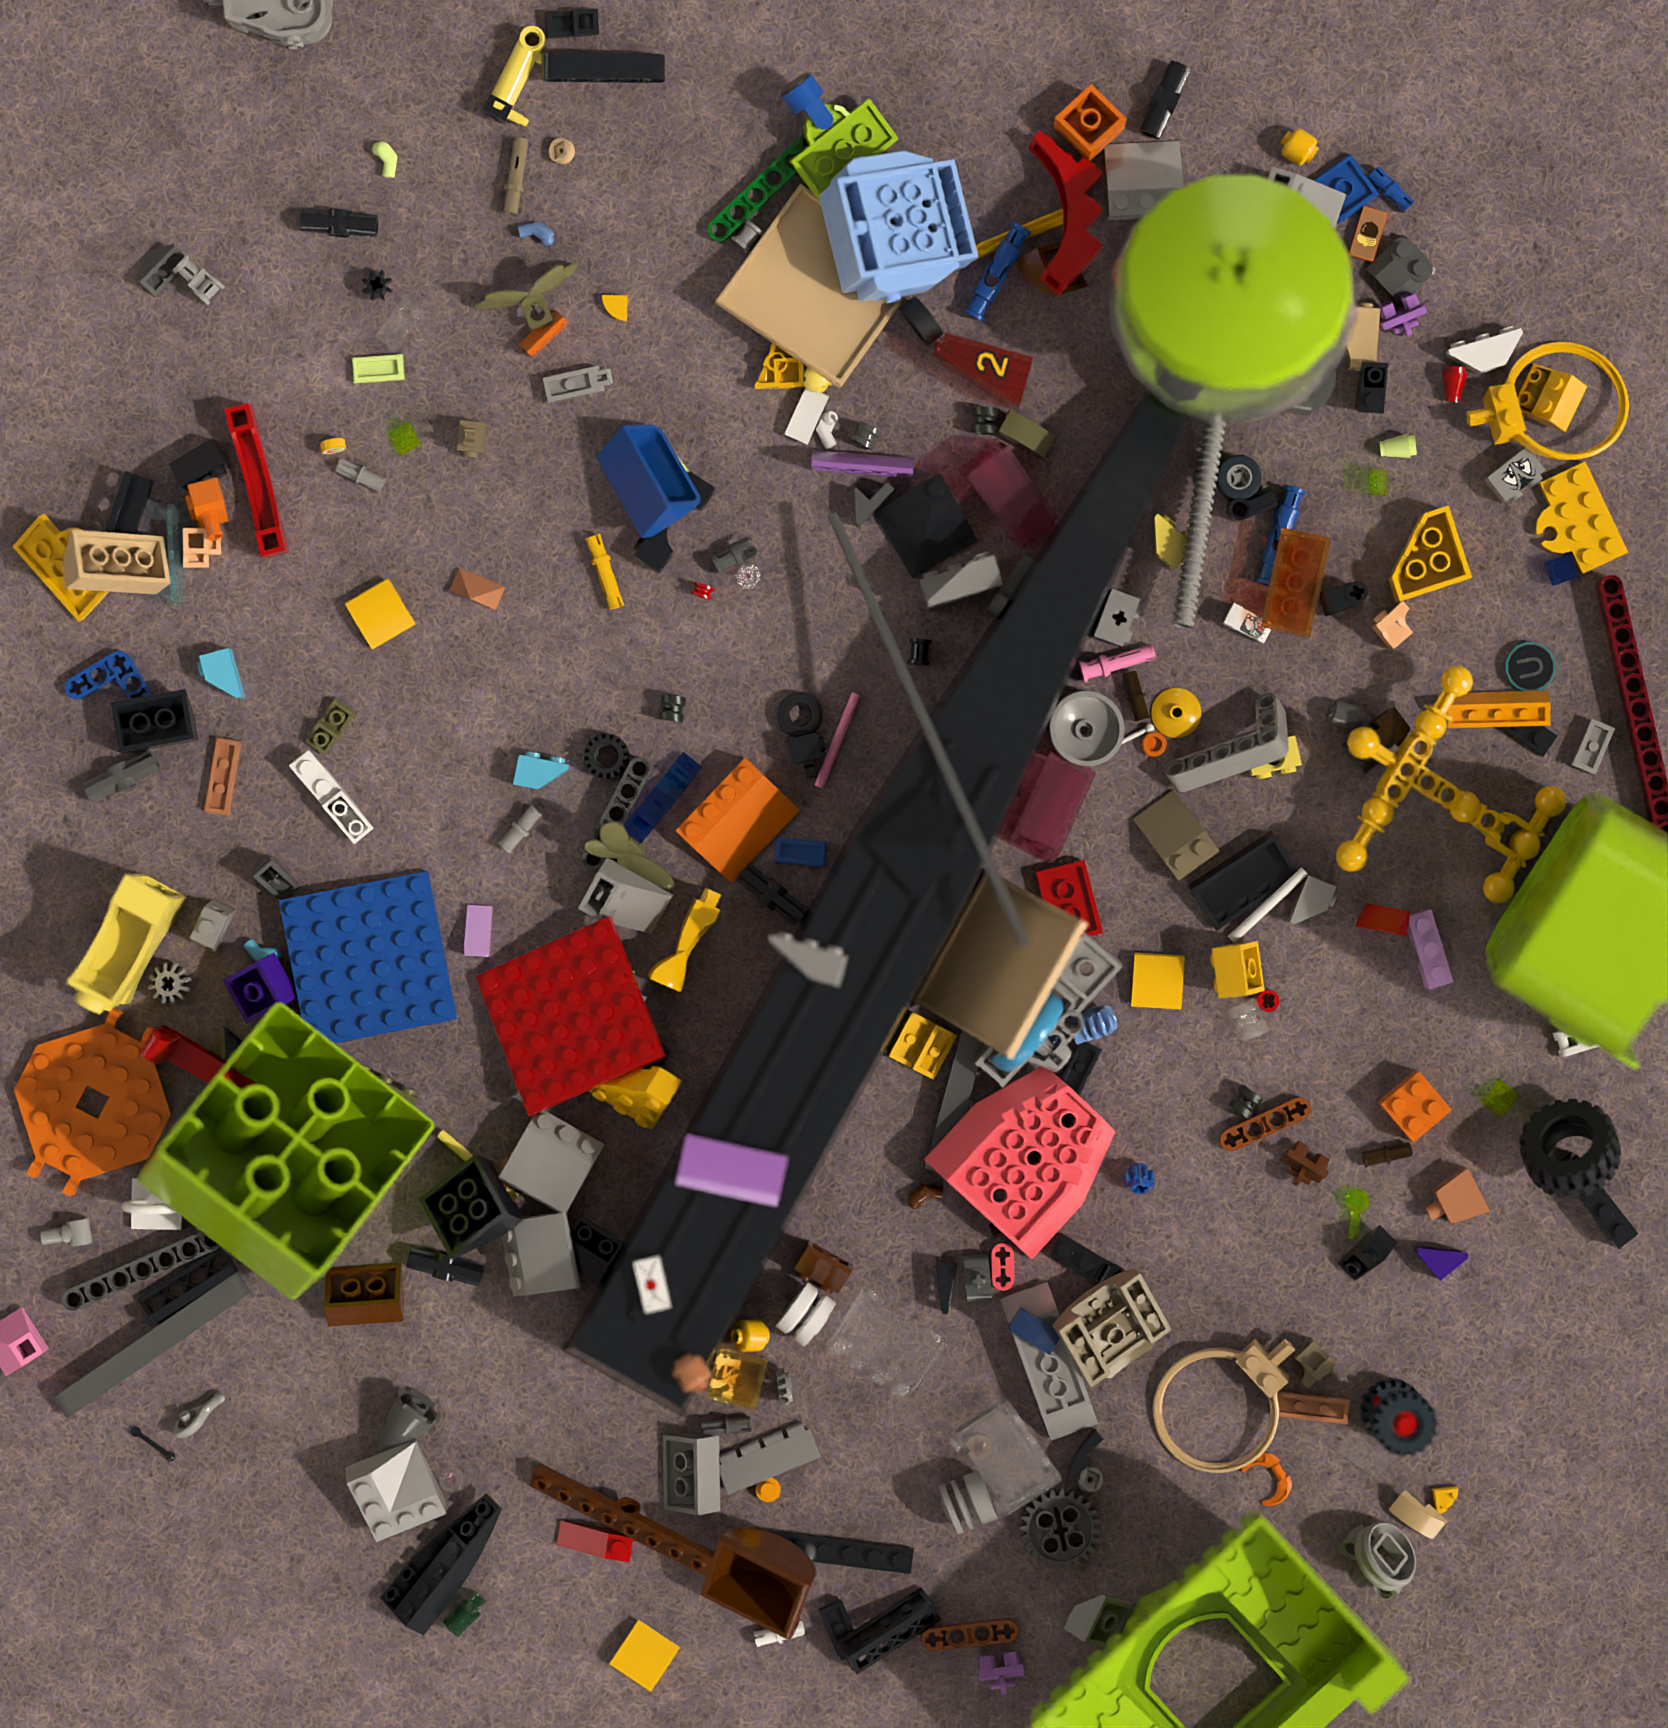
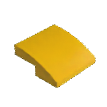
M389 578L345 602L347 609L371 649L378 647L415 625V621Z
M1134 952L1131 1007L1181 1009L1185 956Z
M909 1010L886 1055L934 1080L957 1035Z
M637 1620L609 1665L651 1692L680 1647L642 1621Z

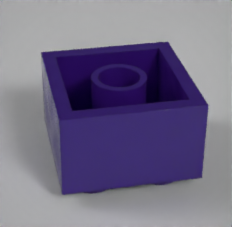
M275 952L223 979L246 1024L267 1014L275 1003L286 1004L297 998V993Z

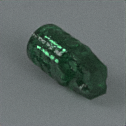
M476 1594L470 1601L464 1599L443 1623L455 1636L460 1637L462 1632L481 1615L478 1610L487 1600L481 1594Z

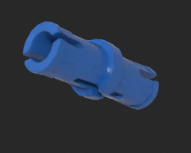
M1380 166L1368 176V179L1383 192L1382 195L1385 198L1388 197L1402 213L1415 202L1399 187L1400 183L1397 180L1394 182Z

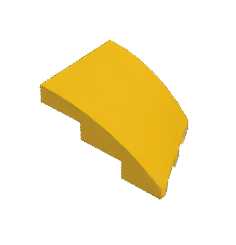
M772 343L771 350L764 361L761 374L755 383V389L806 388L802 381L805 380L804 374L807 366Z

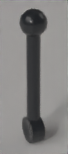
M139 1427L131 1429L133 1437L143 1439L165 1455L167 1461L172 1462L175 1460L173 1452L166 1451L141 1433Z

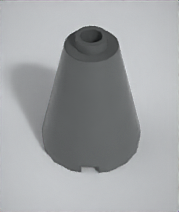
M406 1387L399 1389L376 1442L378 1452L382 1453L414 1439L417 1440L431 1429L441 1418L440 1411L436 1413L433 1409L435 1406L434 1402L415 1389H411L410 1392L404 1391Z

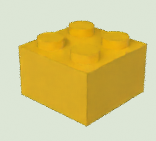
M1258 941L1228 944L1212 948L1210 960L1212 967L1215 968L1214 989L1218 993L1219 999L1247 996L1265 991Z

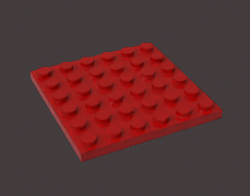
M610 916L475 976L528 1116L537 1114L666 1057L615 924Z

